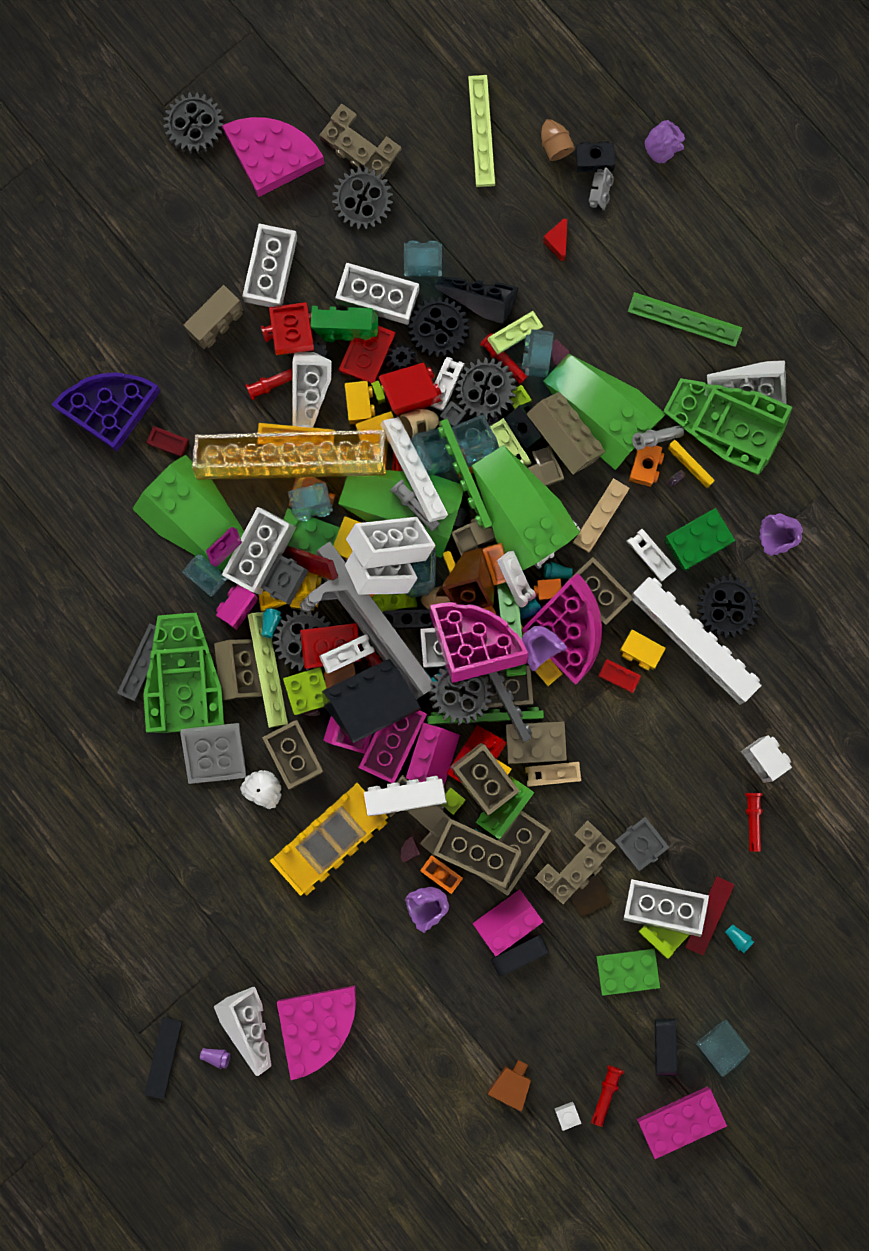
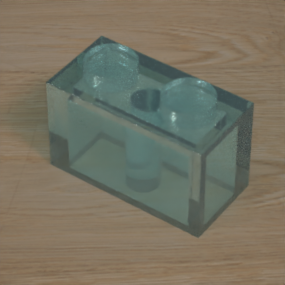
M201 554L195 556L182 571L211 597L228 580L219 569L211 565Z

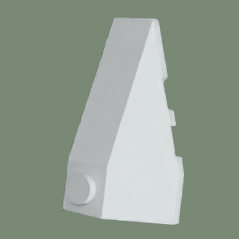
M315 352L294 353L293 426L313 428L331 381V360Z
M785 361L761 362L707 375V382L710 385L716 384L727 388H739L744 391H756L786 404Z
M251 987L236 993L215 1005L214 1009L221 1025L254 1074L259 1076L270 1068L269 1046L264 1037L266 1026L265 1023H262L261 1016L263 1006L256 988Z

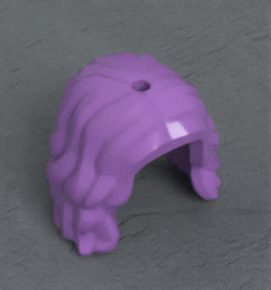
M669 120L662 121L650 131L645 140V148L653 161L659 164L665 163L674 156V153L684 149L681 142L685 140V137L673 122Z
M779 513L768 515L762 520L759 537L761 545L764 547V552L770 556L787 552L790 548L797 546L801 542L803 529L796 519Z
M535 626L522 636V641L528 652L527 662L532 671H536L550 657L567 649L566 645L554 632L542 626Z
M435 887L420 888L409 893L405 898L409 916L416 924V928L423 933L431 929L433 925L438 924L440 919L449 910L447 896Z

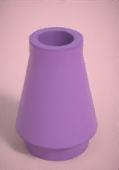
M203 1048L200 1060H204L219 1069H226L231 1054L226 1050Z

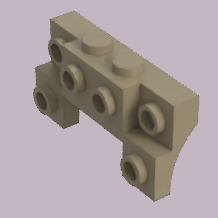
M341 104L331 116V121L320 133V139L335 149V153L339 157L350 160V164L354 168L358 169L360 167L365 171V168L368 167L369 173L375 169V176L381 173L383 178L396 156L402 150L401 146L387 136L378 148L350 128L357 114Z
M550 445L532 452L536 465L528 467V469L546 487L564 480L563 473Z
M475 518L471 520L470 524L451 532L460 556L464 552L478 549V547L495 540L492 526L483 530L482 526H478Z
M402 775L396 783L399 782L400 786L407 785L406 781L408 780ZM441 804L407 810L430 831L420 844L432 855L449 819H451L443 812L445 808ZM396 812L387 814L392 817Z
M588 820L574 834L585 846L560 873L547 864L535 877L562 904L578 888L582 890L590 882L587 878L592 873L596 875L603 868L600 864L616 848Z

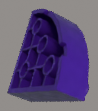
M117 372L102 373L87 377L71 388L69 387L60 394L52 406L55 410L118 452L161 390L158 385L139 376Z

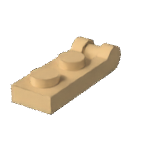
M579 762L525 767V771L528 773L527 787L581 781ZM535 772H541L542 779L536 780Z

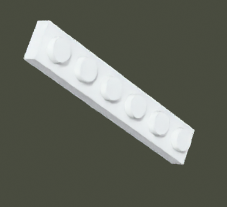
M400 418L383 420L380 425L428 521L432 522L446 518L448 513Z

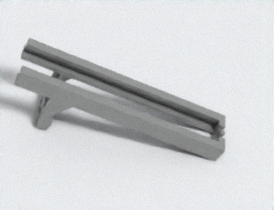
M331 542L316 551V555L334 561L338 578L330 580L322 577L325 583L312 591L300 603L301 610L307 612L313 609L319 601L338 599L354 622L357 623L363 634L368 635V641L382 660L390 659L398 668L415 699L417 700L433 688L430 685L432 680L370 595H358L345 567V561Z

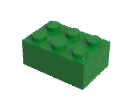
M714 508L667 535L664 541L684 572L728 547L735 539L717 509Z

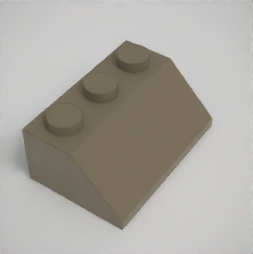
M252 639L226 640L214 643L218 679L222 688V701L263 696Z

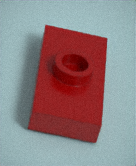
M606 659L598 677L633 693L641 675Z

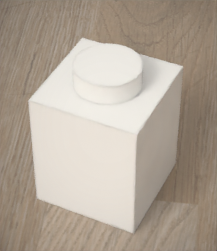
M573 1102L555 1108L562 1130L581 1124Z

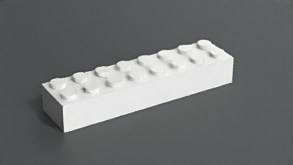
M648 577L631 595L633 597L632 600L739 705L746 702L762 686L758 683L760 681L759 678L753 673L749 674L745 670L746 666L739 659L735 660L731 656L732 652L723 645L721 647L716 642L718 640L717 637L711 632L707 633L703 629L704 625L698 619L691 618L688 615L690 613L689 610L683 605L679 606L675 602L676 598L669 591L665 592L661 588L662 584L656 578L651 579Z

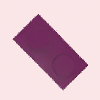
M230 527L206 550L211 565L217 567L242 543L237 529Z

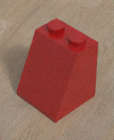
M424 363L378 376L391 408L398 417L415 409H425L441 401L439 396L442 394L438 383L434 385L432 380L435 377L431 367L427 368Z

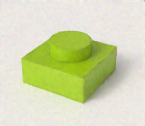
M379 381L371 383L378 404L386 402V393L383 386H380Z
M522 385L518 386L517 390L512 391L516 395V398L510 399L514 403L512 405L514 410L519 405L532 402Z
M450 788L445 794L447 803L441 805L454 815L465 799Z

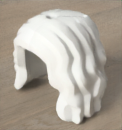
M260 770L253 772L251 775L246 776L245 781L240 787L245 798L267 809L276 808V804L281 799L280 782L269 771Z

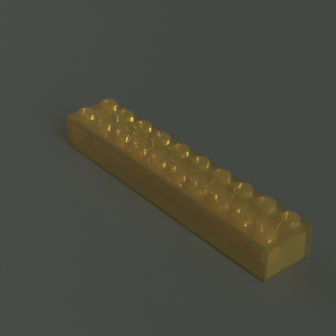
M385 430L195 435L192 469L197 480L386 475L388 442Z

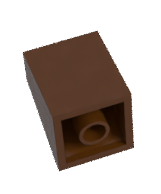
M482 548L464 552L443 583L442 587L451 603L466 606L470 604L481 608L493 606L495 585L493 584Z

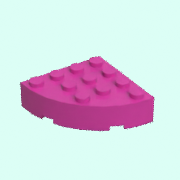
M250 117L222 125L224 133L258 197L325 164L324 156L306 134L280 120Z
M578 573L522 629L526 633L535 626H542L554 632L560 638L567 649L555 654L550 659L575 685L591 669L598 655L602 638L601 616L596 599L588 584Z
M456 603L430 605V616L452 683L527 664L528 652L522 639L501 617L489 610L467 604V606Z
M355 985L277 1001L291 1080L307 1076L320 1069L342 1047L355 1017Z

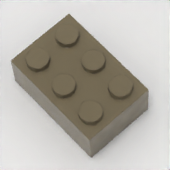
M223 285L183 326L187 334L203 349L209 348L215 343V338L220 333L224 334L229 329V324L233 320L237 321L242 316L243 307L240 300Z
M594 557L577 572L588 584L596 599L603 627L632 601L633 597Z
M298 720L262 737L289 790L324 773Z
M564 721L527 723L532 734L530 735L531 739L525 743H522L513 724L506 725L508 764L567 760Z
M482 743L450 766L476 803L487 815H490L519 792L494 756Z

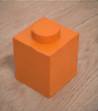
M561 579L538 580L537 586H534L538 602L550 601L561 589Z

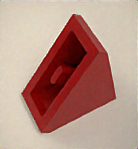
M567 219L560 221L543 238V242L560 261H564L566 256Z

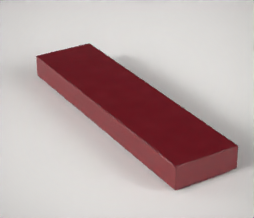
M291 546L285 548L286 558L293 559L298 565L307 569L308 572L330 580L338 578L333 560Z
M718 876L715 877L708 893L709 899L702 935L700 937L690 935L685 948L704 955L735 884Z

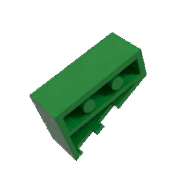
M312 306L311 328L325 342H335V340L341 339L351 341L353 338L367 340L378 335V314L373 308L348 307V311H341L331 306L330 310H318V306Z

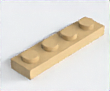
M613 478L573 544L590 553L630 488Z

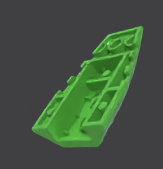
M569 353L543 381L552 395L560 392L566 397L569 405L578 413L579 418L589 427L593 436L602 444L603 449L606 451L600 457L614 470L622 464L629 453L635 448L632 443L633 435L638 432L645 433L647 430H651L666 415L638 389Z
M680 378L663 412L723 460L759 475L768 464L779 443L793 407L756 391H744L739 388H727L722 385H710L705 382Z
M504 445L471 465L483 498V504L492 523L497 544L502 543L505 554L509 551H514L522 571L560 549L580 533L562 502Z
M186 455L170 464L143 491L133 507V510L160 536L209 564L211 563L206 550L230 527L237 529L240 539L244 533L243 528L214 482ZM233 552L216 568L224 571Z
M350 467L338 503L339 505L366 522L417 517L407 505H402V501L394 493L390 492L400 480H403L404 485L413 492L404 471ZM427 473L448 515L444 519L437 520L440 522V525L432 532L421 520L420 522L436 545L431 555L441 558L454 526L462 500L463 489L460 483Z
M197 613L158 616L146 686L144 688L146 733L181 732V729L224 725L222 688Z

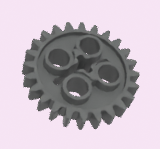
M198 92L195 94V97H192L191 93H189L188 98H185L182 94V100L179 101L175 98L176 105L169 104L171 111H165L166 115L169 116L163 118L164 122L167 123L163 125L164 129L168 130L165 132L166 136L170 137V143L175 142L176 148L181 146L182 152H185L187 148L190 154H192L193 149H196L199 154L200 148L207 152L206 146L209 145L213 148L212 142L218 143L217 136H223L222 131L219 130L223 129L222 125L224 124L222 122L225 121L224 117L221 116L223 114L222 110L218 109V103L213 104L212 98L207 100L205 94L202 98L199 97ZM190 108L197 109L194 113H188ZM207 118L212 120L209 124L203 123ZM180 122L186 123L182 128H178L177 124ZM194 133L200 134V137L196 139L191 138Z
M358 167L357 173L351 169V175L349 176L344 173L346 179L339 178L338 180L341 185L334 186L338 189V192L332 193L334 196H337V199L332 202L338 204L334 210H340L341 212L338 217L345 216L343 222L346 223L350 220L351 227L355 223H357L358 229L361 228L362 224H364L365 229H368V224L375 227V221L377 220L381 224L380 217L387 218L385 211H391L387 206L388 204H393V201L389 200L393 193H388V190L392 187L385 186L388 181L387 179L381 181L383 174L380 173L375 176V169L371 173H369L368 167L365 168L364 172ZM362 181V189L355 191L353 188L354 182ZM368 182H370V187L365 195V197L368 199L367 201L362 202L360 211L358 214H356V209L358 208L361 200L358 197L359 195L363 196L366 189V185ZM378 188L380 190L378 198L371 197L370 192L372 189ZM349 198H354L356 202L353 208H347L346 201ZM371 206L373 208L370 216L363 214L364 207Z
M485 358L484 363L477 359V365L470 362V369L464 367L466 374L460 373L459 375L463 379L456 381L461 387H457L455 390L461 392L456 397L463 399L459 404L465 406V412L470 411L472 417L477 413L478 419H481L482 415H484V418L488 420L489 415L493 419H496V413L502 416V409L509 411L506 405L514 404L510 399L516 398L512 391L517 390V387L512 384L517 381L513 378L510 379L514 374L512 371L508 372L509 367L507 365L503 367L501 361L496 365L494 358L489 363V360ZM484 374L483 380L476 382L477 375ZM502 378V383L499 386H494L495 379ZM487 386H489L490 390H486V392H484L483 388H487ZM479 392V397L476 400H471L472 393ZM492 396H497L496 403L489 404V399Z
M300 610L299 615L293 611L292 618L287 614V621L280 620L282 627H276L279 634L273 635L278 638V641L273 642V644L279 645L275 652L282 653L279 659H286L284 665L289 662L291 663L290 669L297 665L298 671H301L304 666L303 657H300L302 649L301 634H294L292 632V625L298 624L301 626V630H304L305 624L309 625L308 629L328 627L330 622H323L325 616L320 619L317 618L318 612L311 615V610L307 611V614ZM290 643L297 644V653L289 651L288 646Z
M445 665V671L441 668L438 670L440 676L436 674L433 676L437 682L432 681L430 683L434 689H430L429 693L434 694V696L429 700L436 702L432 708L438 707L437 715L444 713L443 720L450 717V723L457 719V723L460 725L464 719L465 723L469 724L470 718L475 722L477 720L476 715L479 717L483 716L481 710H488L485 704L491 703V700L487 699V697L492 696L493 693L487 690L492 685H486L485 683L489 678H483V675L459 681L458 685H453L450 682V675ZM470 682L477 686L476 691L469 689L468 684ZM459 689H462V693L464 694L462 697H460L459 692H457ZM444 696H452L453 703H447ZM463 701L471 703L470 710L464 708Z

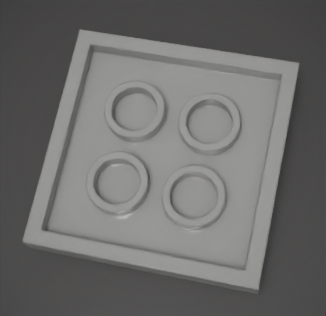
M239 723L181 729L180 734L188 784L246 778Z

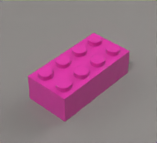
M418 711L375 732L359 768L389 783H395L427 714Z
M708 1087L637 1118V1122L655 1159L727 1126L711 1089Z

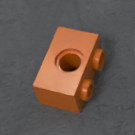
M646 446L642 450H637L629 481L649 487L652 486L653 482H657L659 472L656 469L658 464H662L664 453H661L662 447ZM650 461L652 468H644L642 462Z
M433 855L430 856L420 870L451 894L463 879V877Z

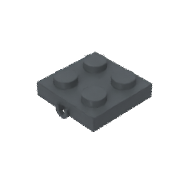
M278 554L260 588L270 593L271 597L279 598L291 605L308 570L298 565L293 559H287Z
M646 817L642 818L635 825L628 827L625 833L614 840L638 871L642 870L650 862L654 863L658 860V856L669 848Z

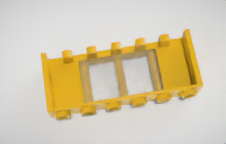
M358 783L342 795L338 801L270 860L300 896L303 893L307 896L315 889L313 884L318 880L323 882L329 876L328 871L332 867L336 870L344 863L342 858L347 854L352 856L359 849L357 845L361 841L366 843L373 837L371 833L376 828L381 830L388 823L386 821L388 818L386 814L367 815L364 797L365 790Z

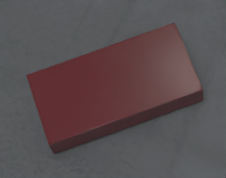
M153 426L146 443L173 455L183 457L189 439Z

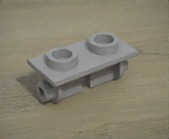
M605 168V170L598 169L595 172L592 186L598 187V190L591 189L589 198L591 207L599 205L605 210L606 204L609 202V189L613 184V174L608 168Z

